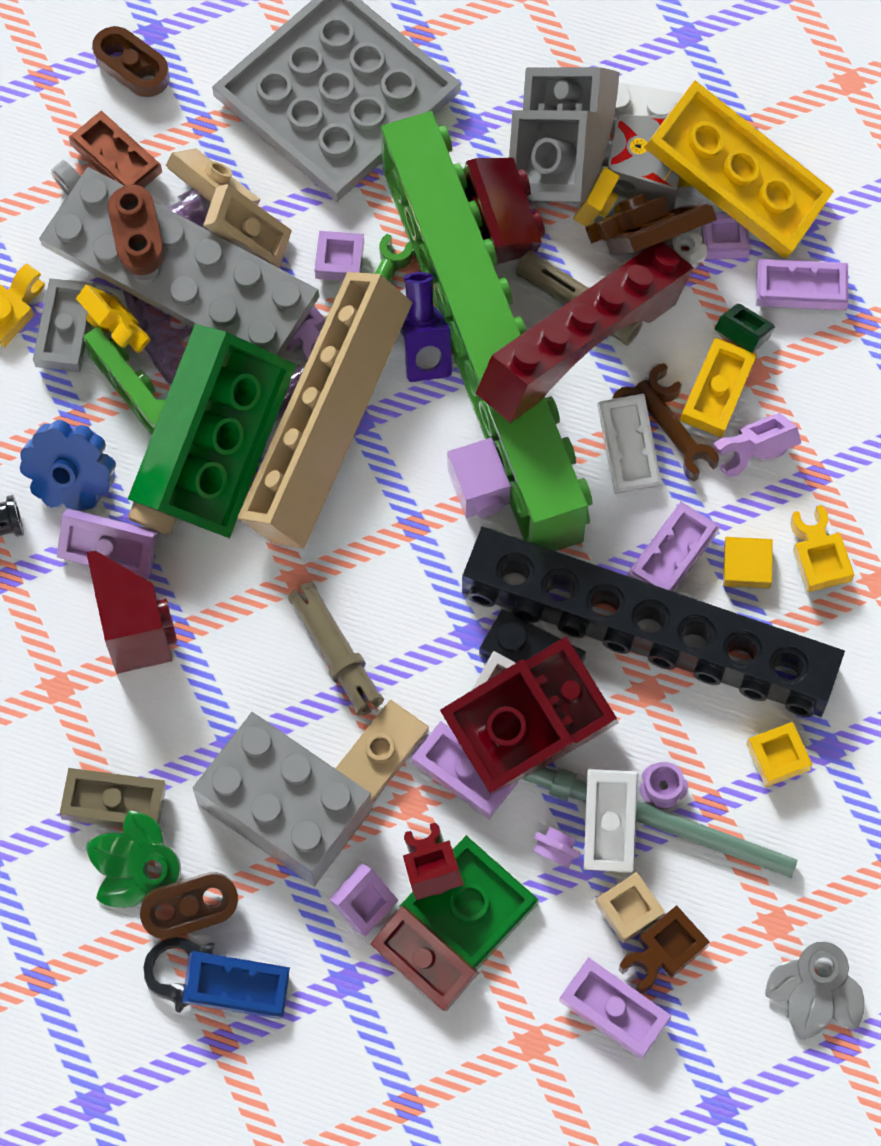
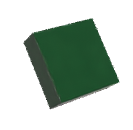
M737 303L720 316L714 330L753 353L769 340L775 326L747 307Z

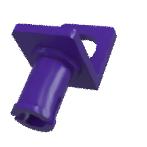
M414 272L404 277L406 297L413 302L400 330L404 337L406 378L409 382L446 378L452 374L450 328L437 308L433 306L432 283L434 281L432 274L426 272ZM427 346L438 348L441 356L439 362L434 367L423 369L416 364V356L422 348Z

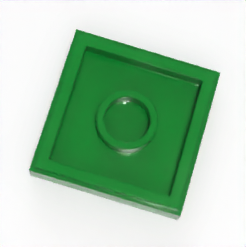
M465 835L453 848L464 885L449 889L442 894L431 895L419 900L415 899L412 891L399 905V909L401 906H406L469 964L478 970L539 904V899Z

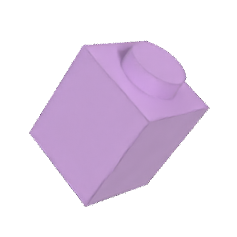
M492 437L447 451L448 473L465 518L476 515L479 517H489L502 511L504 506L510 505V483Z

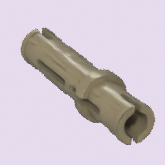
M532 250L522 257L516 268V275L518 277L524 278L564 305L589 289L569 274L536 255ZM642 321L634 322L619 329L612 335L628 346L640 332L643 323Z
M311 582L300 586L309 601L308 604L298 591L294 589L289 594L288 600L294 606L330 666L328 673L335 683L341 684L357 715L362 716L372 712L363 698L364 693L369 702H372L375 709H377L383 703L384 698L366 673L364 658L360 653H354L349 642L318 593L316 585Z

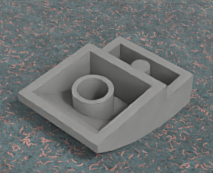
M526 67L523 110H512L509 158L514 157L517 169H524L531 187V195L527 196L528 201L586 202L597 179L607 149L614 119L620 72L602 67Z

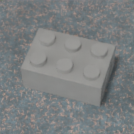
M253 711L192 787L197 805L314 887L372 811L370 792Z

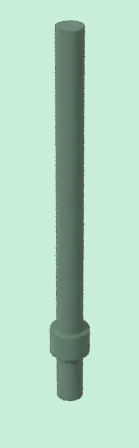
M543 767L522 778V780L550 789L549 795L565 801H568L569 797L586 803L587 782L576 779L577 773L560 767L557 771ZM637 801V822L790 878L793 876L798 859Z

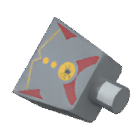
M622 115L618 117L613 140L608 141L601 165L608 167L609 170L620 176L612 192L627 199L643 193L646 200L664 196L669 211L673 210L680 176L644 148L667 116Z

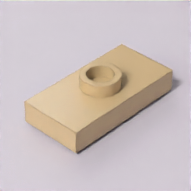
M197 148L172 152L165 165L168 167L167 169L210 203L216 187L226 184L232 186L257 205L261 201L259 197L232 177V171L219 162L212 161Z
M390 699L335 769L370 792L373 804L428 734L429 726Z

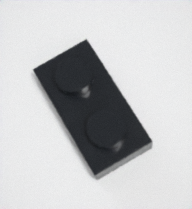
M501 609L479 648V655L489 659L493 651L517 663L522 659L524 661L530 659L561 640V638ZM572 645L583 662L586 657V651Z

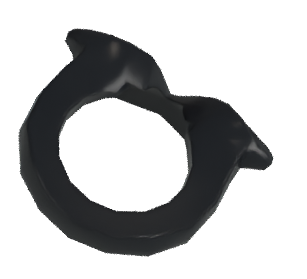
M174 937L165 939L155 945L146 955L143 966L144 981L149 991L158 997L174 1002L175 1011L177 1013L182 1012L184 1007L190 1005L182 1003L185 984H161L156 981L153 973L155 961L161 953L172 948L182 949L188 956L192 951L214 954L215 944L208 943L201 946L187 938Z

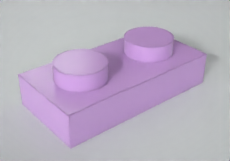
M68 508L62 515L56 558L89 566L86 552L96 550L147 580L152 573L158 531Z
M442 721L439 722L411 758L414 766L489 820L519 782L517 781L490 794L452 730Z
M589 957L559 998L561 1004L641 1060L672 1016Z

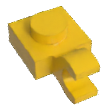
M28 263L18 270L8 290L0 284V345L4 348L34 317L33 310L28 306V303L37 297L46 286L39 279L41 273Z

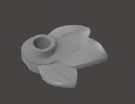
M823 941L809 945L803 950L799 959L782 962L776 966L767 980L765 996L776 1001H788L789 1022L800 1040H806L819 1034L830 1024L832 1018L843 1026L856 1030L864 1014L865 999L863 990L848 975L849 964L845 953L838 946L830 942ZM823 957L829 958L833 964L832 972L826 977L818 976L814 969L816 961Z

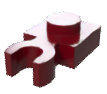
M437 823L429 824L431 834L425 839H414L411 830L404 834V840L409 853L402 856L416 900L442 894L449 889L464 885L450 840L444 842Z

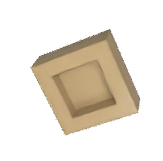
M637 872L597 897L595 901L596 906L623 944L665 915V911Z

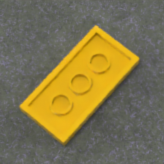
M696 80L687 88L644 146L648 152L784 259L794 251L834 192L832 188Z

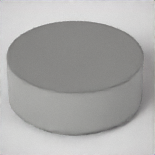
M64 159L56 164L50 172L53 179L67 196L81 177Z

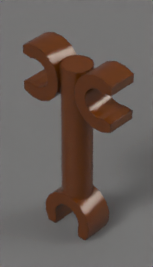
M665 363L658 364L650 371L648 381L643 380L635 387H621L614 393L612 399L638 394L645 395L648 412L684 456V474L694 482L698 480L700 471L693 462L697 459H703L708 462L712 469H715L719 462L718 453L709 445L697 444L665 402L673 401L679 396L682 384L677 381L669 387L661 386L658 380L667 375L668 367Z

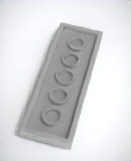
M90 167L86 168L39 237L43 247L193 328L195 324L226 331L273 354L282 356L319 299L320 295L317 288L154 202L164 245V260L161 266L150 274L134 275L123 268L117 255L108 212V202L111 195L124 185ZM134 201L128 202L124 205L123 209L132 210L138 203ZM138 242L133 245L132 250L141 251L147 244Z

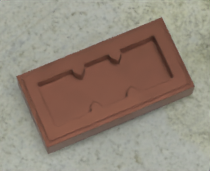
M102 110L69 136L70 145L101 174L124 186L137 185L145 188L163 172L161 164Z

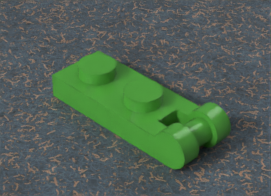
M99 326L83 336L90 359L152 436L165 400H156L152 395L156 392L147 375L141 369L134 372L126 362L129 360V355L125 348L119 346L113 338L108 339Z

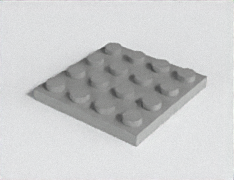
M311 0L212 86L213 96L338 202L382 163L380 126L429 111H433L435 115L461 92V82L362 0Z

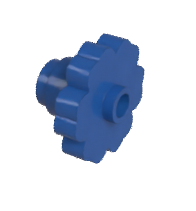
M56 420L51 424H42L20 452V472L25 477L32 479L30 484L31 493L37 498L42 499L51 508L58 507L63 503L67 509L77 511L93 509L102 498V495L109 491L115 481L114 471L116 462L112 457L103 453L106 443L101 436L94 434L86 425H79L72 429L63 420Z

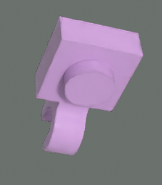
M779 412L739 428L738 436L721 438L713 445L714 449L721 455L734 451L733 458L729 462L719 465L720 470L726 476L731 477L743 472L753 456L759 460L778 458L784 455L787 449L802 442L798 427Z

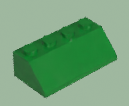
M195 324L128 500L230 539L297 364L226 331Z

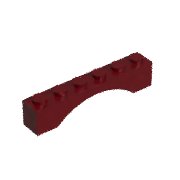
M664 242L648 247L492 354L475 394L508 422L512 423L540 403L555 384L579 360L608 336L634 322L645 321L651 323L675 306L694 266Z

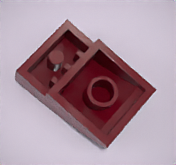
M566 636L526 661L520 660L440 709L441 714L490 794L547 766L619 724L611 707Z

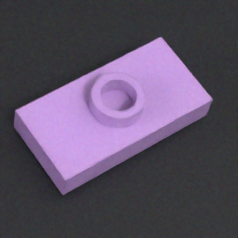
M758 259L756 265V306L846 311L848 307V263Z
M680 501L629 570L628 576L675 592L718 534L720 526Z

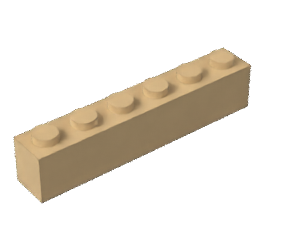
M347 272L237 517L239 520L271 543L305 548L413 303L381 274Z

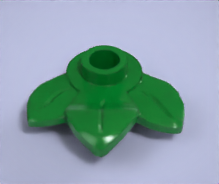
M129 811L124 820L123 833L102 834L91 839L86 844V851L91 863L101 874L106 876L96 895V899L104 905L115 908L133 907L138 905L152 890L178 882L181 874L179 857L170 847L164 845L162 829L158 822L144 813ZM151 860H156L162 865L163 871L159 878H153L148 873L147 867Z

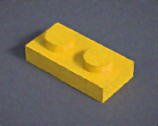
M715 337L679 421L722 438L757 354Z

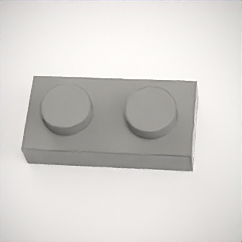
M49 278L33 355L35 367L72 372L81 371L86 346L83 336L88 333L90 323L85 318L88 312L76 300V297L86 284L95 287L94 283Z

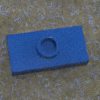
M192 951L189 953L182 1003L281 1019L284 1016L290 967Z

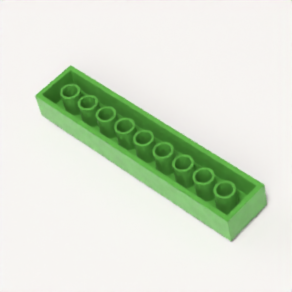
M433 111L382 125L380 127L383 175L408 240L413 244V253L421 272L432 274L434 281L432 283L433 305L450 328L451 352L485 439L492 437L510 483V506L524 541L553 551L584 542L585 526L590 523L588 506L592 505L593 501L585 478L577 479L572 465L576 464V456L569 437L561 438L556 424L560 423V416L554 398L552 396L544 397L540 403L510 423L475 394L492 354L527 330L520 316L513 317L509 307L510 304H513V298L506 278L498 279L494 266L497 265V256L492 241L490 239L483 240L479 231V227H482V219L475 200L468 202L464 190L467 189V181L461 164H453L449 152H452L453 149L449 132L445 125L438 127Z

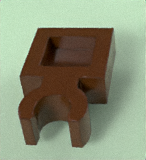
M643 193L619 202L621 211L586 226L585 229L590 243L593 244L602 239L606 241L625 231L638 228L669 214L670 211L664 196L646 200Z
M676 905L639 937L638 941L646 951L643 953L633 952L625 956L620 963L619 972L624 974L633 966L642 967L646 972V978L638 983L636 991L640 994L645 993L654 985L657 971L663 968L673 978L707 949L710 941Z

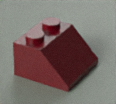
M514 157L474 158L466 161L463 170L467 181V189L464 190L468 202L475 200L482 219V227H479V231L483 240L490 239L492 241L497 256V265L521 258L530 250L537 253L542 243L541 238L545 237V228L539 212L531 211L527 196L531 195V187L525 170L517 169Z
M96 550L86 552L104 640L116 674L171 662L172 657L169 645L176 644L178 641L167 598L158 600L153 583Z

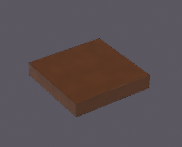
M709 203L685 205L671 210L669 214L606 240V244L610 254L635 253L716 221L717 218L713 206L709 205Z

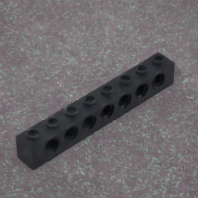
M483 526L480 529L462 574V593L468 595V598L478 605L484 607L498 605L510 609L515 616L527 622L537 623L541 620L556 625L560 632L570 637L583 638L584 635L602 641L606 648L616 653L628 654L631 651L648 657V661L657 667L668 670L677 667L693 673L697 680L709 685H720L723 683L738 688L739 692L749 699L756 701L769 699L784 704L789 712L802 717L816 715L822 718L845 653L843 649ZM510 573H518L523 575L526 581L520 585H510L503 580V577ZM562 588L567 590L571 597L564 601H557L552 599L547 593L552 589ZM604 603L611 605L616 610V613L604 617L596 614L592 608L597 604ZM643 619H652L659 623L661 629L656 632H646L637 623ZM690 634L698 635L705 640L706 645L701 648L690 647L684 642L683 637ZM733 650H742L750 655L752 661L746 664H739L734 662L728 653ZM789 666L797 673L798 677L792 680L783 679L776 674L774 668Z

